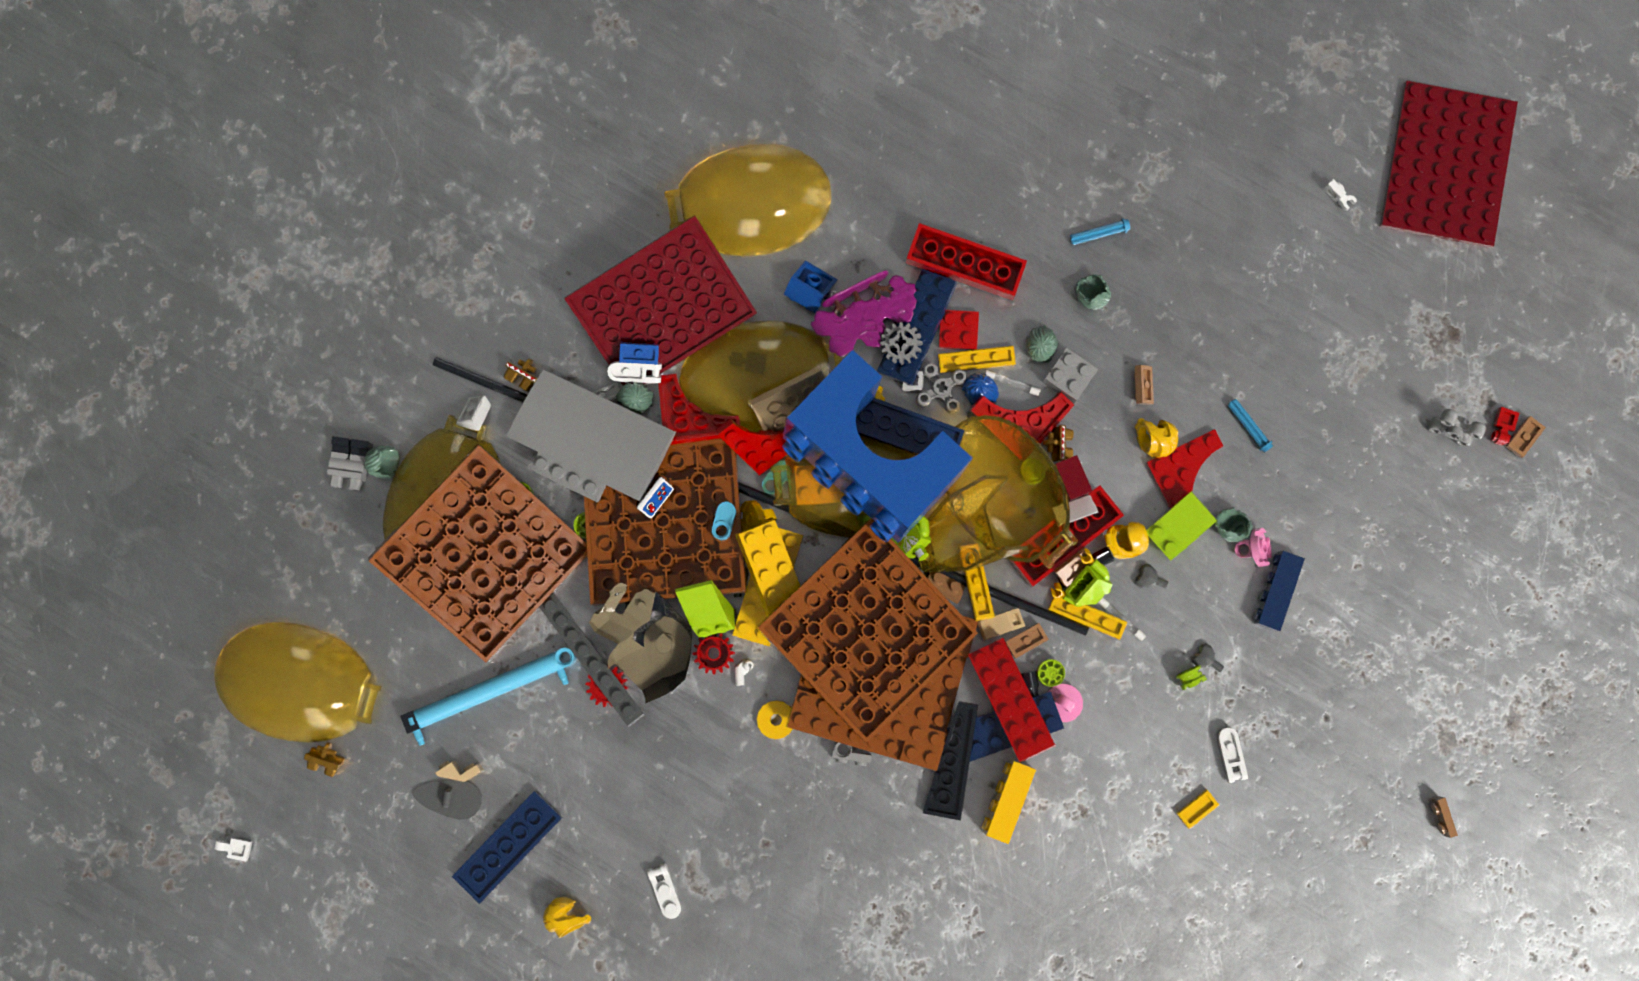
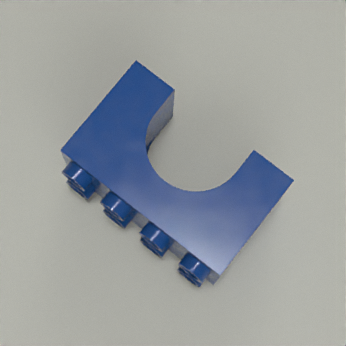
M852 350L787 417L783 433V439L786 442L782 445V448L797 462H800L803 458L809 461L815 467L811 472L812 476L823 487L829 489L834 484L845 495L840 500L850 512L858 516L864 511L872 518L874 522L870 525V528L881 540L888 542L893 538L899 543L961 477L973 458L944 431L923 452L909 459L890 460L882 458L869 450L858 434L856 417L874 399L882 376Z

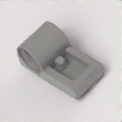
M836 742L832 753V758H836L835 762L847 763V760L855 761V765L866 766L867 763H871V754L852 752V747L849 745L848 752L840 754L837 748L842 743Z

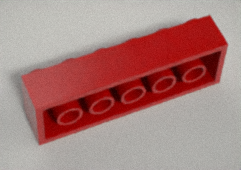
M921 223L917 227L906 258V264L925 269L1012 301L1016 295L1027 260Z
M1101 485L1087 494L1091 496L1096 505L1097 513L1060 526L1056 518L1007 557L1030 588L1124 516Z
M1004 638L968 654L1019 762L1022 763L1055 747L1056 745Z

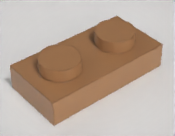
M1136 365L1134 373L1136 404L1152 405L1154 404L1152 366Z
M1528 416L1505 447L1519 458H1523L1546 427L1533 417Z
M1085 547L1054 570L1064 586L1068 587L1087 565H1090V563L1084 564L1079 557V554L1083 557L1087 556L1084 550Z
M931 568L927 578L945 598L958 604L965 585Z
M1037 623L1007 640L1006 644L1014 659L1049 639L1040 623Z
M1440 796L1431 798L1433 813L1437 815L1439 820L1438 829L1440 833L1449 838L1458 836L1446 798Z

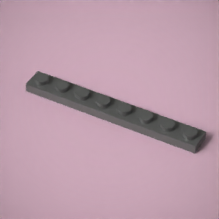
M552 594L539 606L626 725L630 727L643 717L644 713L611 669H608L606 662L556 595Z

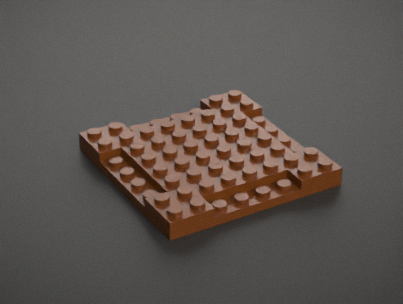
M722 439L669 446L649 490L659 477L668 482L674 490L652 518L647 517L637 509L640 501L609 486H606L599 502L584 496L590 605H605L610 597L609 592L619 583L627 585L626 592L619 601V604L630 603L635 594L644 589L654 593L657 592L663 599L678 598L675 589L710 580L713 581L723 595L747 593L745 559L735 534L742 532L737 453ZM722 502H730L736 509L732 532L726 540H718L712 533L715 514ZM723 525L716 529V533L719 536H724L727 532V528Z
M477 443L423 503L368 557V561L484 662H487L587 556V542Z
M872 518L868 519L822 566L756 627L864 743H867L978 634L892 539L884 542L871 530L870 525L874 522Z
M963 616L976 630L978 621ZM973 639L867 743H864L802 675H800L786 727L937 771L947 737L946 731Z

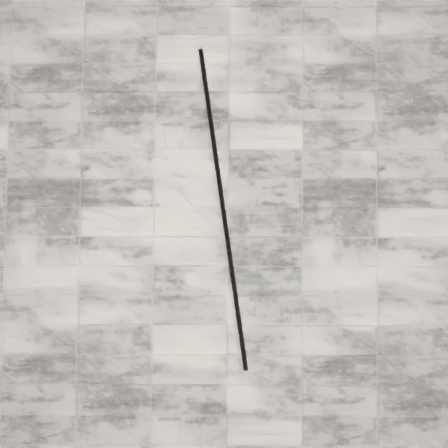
M435 357L433 361V366L522 403L528 395L441 358ZM738 482L739 493L848 538L856 532L854 529ZM917 557L909 558L916 566L928 571L932 568L967 587L965 575L926 559L919 561ZM988 585L990 597L1084 636L1088 633V626Z

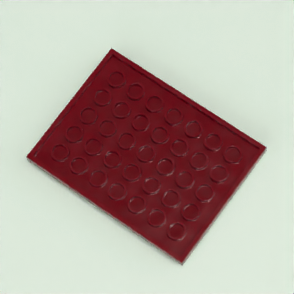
M1406 81L1403 88L1380 227L1493 248L1518 101Z
M696 215L564 297L608 365L614 361H619L620 342L659 344L658 362L662 363L659 375L757 314L754 306ZM646 370V375L651 376L652 370ZM620 382V383H621L622 385H625V384H627V383L633 384L634 382Z

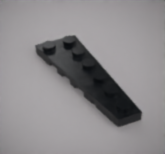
M958 702L923 814L961 821L978 704Z

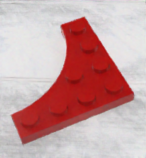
M677 374L661 375V383H658L662 426L676 432L670 445L721 439L715 430L729 419L740 425L739 415H711L703 412V409L692 402L690 403L679 385Z
M1058 392L1048 402L1036 408L1009 410L992 403L985 396H981L969 410L1021 461L1025 462L1048 436V433L1072 409L1074 404L1062 392Z
M729 419L715 430L717 435L759 476L787 455L782 448V445L786 442L783 439L784 430L774 432V430L752 432L748 428L735 423L732 419Z
M1215 429L1177 447L1167 457H1156L1146 462L1168 509L1172 508L1191 491L1193 492L1194 481L1200 467L1212 453L1223 447Z

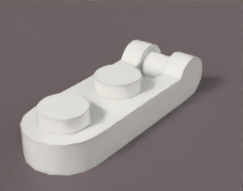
M614 361L608 366L607 372L609 378L613 381L661 383L659 373L662 369V363L658 362V365ZM646 370H652V375L647 376Z
M1229 727L1221 729L1217 737L1227 782L1232 783L1237 779H1248L1237 732ZM1238 766L1239 770L1233 772L1232 767Z
M662 863L659 865L660 867L647 869V874L663 915L666 918L673 919L680 914L682 907L666 863ZM663 874L664 879L658 881L656 876Z

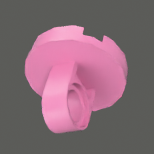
M1264 528L1253 529L1250 540H1243L1236 544L1235 554L1240 558H1254L1255 563L1259 567L1270 565L1268 558H1272V548L1269 537L1265 538L1264 533H1266V530ZM1244 544L1249 547V552L1246 555H1242L1240 552V548Z
M1059 684L1047 691L1052 693L1062 722L1072 721L1080 715L1083 708V699L1075 687L1069 684Z

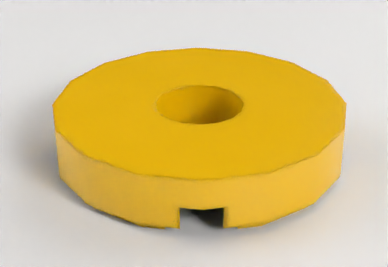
M777 700L763 705L757 716V724L761 733L771 739H781L789 735L793 729L787 728L786 724L791 707L785 702ZM774 714L780 715L782 718L781 724L773 725L770 720L771 716Z

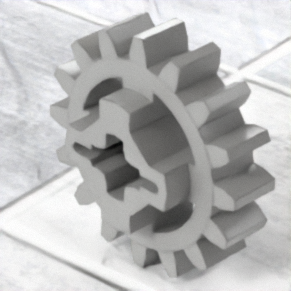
M900 322L899 327L892 324L893 329L886 328L888 334H882V338L885 340L880 342L881 346L885 347L882 349L883 354L888 353L886 358L888 360L893 358L892 362L894 364L897 360L900 361L901 365L904 364V360L911 363L910 358L917 359L915 353H921V349L918 347L923 345V342L918 340L921 338L920 333L915 334L917 329L915 327L911 329L909 323L906 327L903 326L902 322ZM905 332L912 335L914 339L907 338ZM903 338L905 343L902 345L900 349L898 344L901 342ZM890 348L896 349L898 355L892 353Z

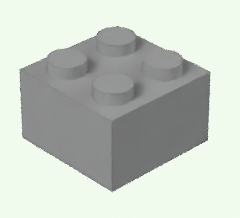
M1066 348L1043 383L1057 393L1062 392L1074 404L1098 369Z

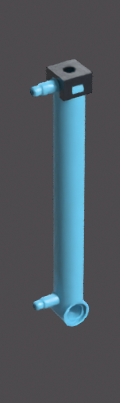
M560 648L555 652L417 710L405 713L400 717L406 733H413L419 746H421L425 742L420 729L554 672L558 673L560 681H562L563 685H566L569 682L564 668L572 666L576 662L577 657L570 648ZM564 652L570 654V660L567 663L561 660V655Z

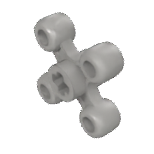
M927 363L923 367V375L931 380L932 387L929 391H922L917 395V404L921 407H926L932 399L941 398L945 403V409L948 413H957L960 409V402L951 395V389L953 386L962 385L966 381V373L958 369L952 373L950 378L943 379L938 374L937 366L934 363ZM927 368H932L933 373H928ZM956 375H961L962 380H958ZM940 384H943V388L946 390L939 392V388H936V386L939 387ZM920 397H926L927 401L922 402ZM954 403L956 408H950L949 404Z
M1445 409L1441 418L1433 417L1428 426L1429 430L1436 434L1446 431L1445 435L1456 440V443L1461 446H1469L1473 438L1481 439L1486 431V426L1483 423L1474 421L1469 425V421L1466 418L1458 416V413L1452 409Z

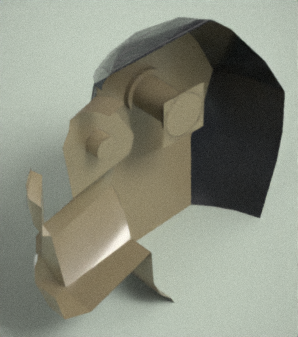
M619 583L609 592L610 597L605 605L593 614L589 623L595 633L618 643L616 648L610 653L608 669L614 664L619 667L642 690L646 704L673 691L685 680L691 657L692 627L657 592L654 593L648 589L636 593L623 614L616 613L615 609L625 594L627 586L626 584Z

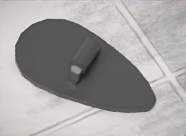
M436 781L421 785L413 790V797L424 807L458 820L473 817L480 810L482 804V795L479 788L468 781Z

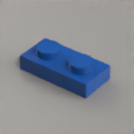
M620 342L619 363L658 365L659 344Z

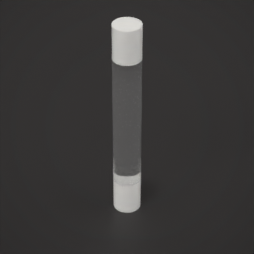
M989 370L985 373L994 381L1039 396L1041 390L1039 388Z
M1102 597L1098 603L1112 616L1126 621V628L1142 641L1146 635Z

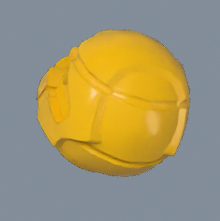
M1143 418L1138 419L1135 429L1141 450L1151 457H1167L1174 452L1178 444V429L1175 425L1165 420H1160L1156 426Z
M1130 522L1126 526H1111L1104 535L1106 547H1109L1113 556L1118 559L1139 556L1148 548V533L1145 526L1139 522Z
M558 897L553 899L543 913V923H545L544 926L549 932H555L558 938H562L585 924H589L591 916L576 917L575 915H566L575 906L576 901L567 897Z

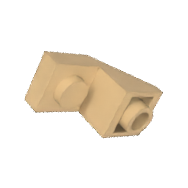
M1018 608L996 615L992 619L979 621L978 626L983 639L988 640L1023 628L1025 623Z
M446 761L438 766L440 770L435 772V774L439 777L465 782L484 771L481 764L474 765L472 763L463 769V773L456 761L451 763Z

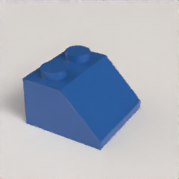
M805 260L791 277L783 295L804 306L807 310L816 313L827 299L829 292L833 289L838 279Z

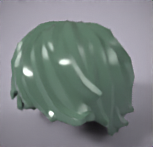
M1093 274L1081 278L1075 286V293L1078 295L1077 299L1089 309H1102L1110 301L1111 292L1102 275Z
M1046 325L1033 328L1026 340L1027 352L1037 362L1049 363L1059 345L1053 330L1046 328Z
M634 382L633 384L627 383L623 385L617 393L616 399L624 408L641 414L645 413L649 406H652L654 394L648 388V385Z
M377 446L370 449L364 459L365 469L374 477L392 479L396 474L395 472H397L400 457L398 451L390 446Z
M1235 507L1223 509L1215 517L1217 519L1215 523L1218 533L1226 541L1240 542L1250 537L1253 530L1252 521L1248 520L1245 513L1240 510L1236 511Z

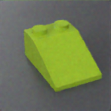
M1191 491L1147 527L1146 531L1148 536L1171 561L1210 528L1217 519Z
M712 580L675 589L687 620L699 638L735 629V609Z

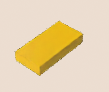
M1205 789L1176 814L1186 827L1190 829L1217 808L1219 803Z

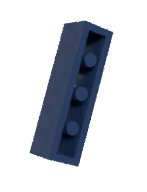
M1279 551L1278 554L1274 555L1272 559V564L1274 565L1272 572L1269 571L1267 574V586L1265 590H1262L1259 598L1261 601L1260 607L1256 608L1253 619H1255L1254 624L1275 632L1281 631L1305 558L1286 551Z

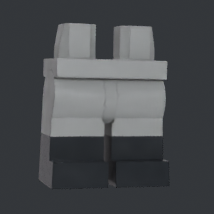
M332 436L329 469L327 470V475L330 476V486L342 488L344 478L349 479L348 489L359 491L362 481L366 482L367 477L364 459L366 453L373 448V444L369 441Z

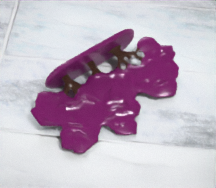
M888 271L879 272L824 301L822 307L827 308L836 305L834 311H817L811 326L817 335L831 337L829 340V351L836 353L838 356H845L854 350L857 339H861L866 346L880 347V335L884 333L886 328L883 323L885 318L892 319L898 323L911 322L913 310L917 302L914 297L916 292L915 284L906 283L903 277L895 275L889 280L888 286H880L877 283L887 277ZM872 287L874 290L873 297L867 301L861 300L858 293ZM879 290L881 292H884V290L889 292L890 297L882 296ZM851 296L855 298L850 307L846 308L840 304L841 301ZM838 311H840L841 317H838V315H837V312H838Z

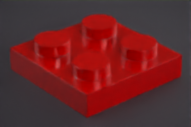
M946 310L940 322L938 348L977 350L979 312Z

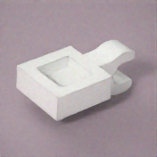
M1334 179L1323 188L1335 202L1338 201L1345 211L1350 208L1346 203L1347 201H1350L1353 205L1357 202L1354 196L1345 195L1346 192L1343 185Z
M231 838L229 843L219 840L216 841L214 849L228 852L227 858L246 862L249 858L252 841Z

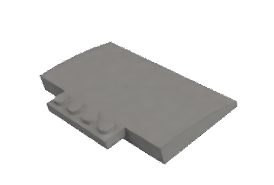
M543 369L518 411L506 437L538 452L530 470L595 502H599L606 486L641 502L647 494L676 432Z

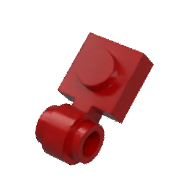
M1504 407L1498 408L1493 426L1499 429L1494 430L1491 434V441L1494 444L1503 446L1509 443L1511 435L1508 434V431H1515L1519 412Z

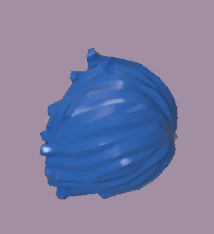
M984 373L970 375L962 386V391H965V396H967L971 405H974L981 396H985L994 404L997 402L999 396L997 385L994 379Z

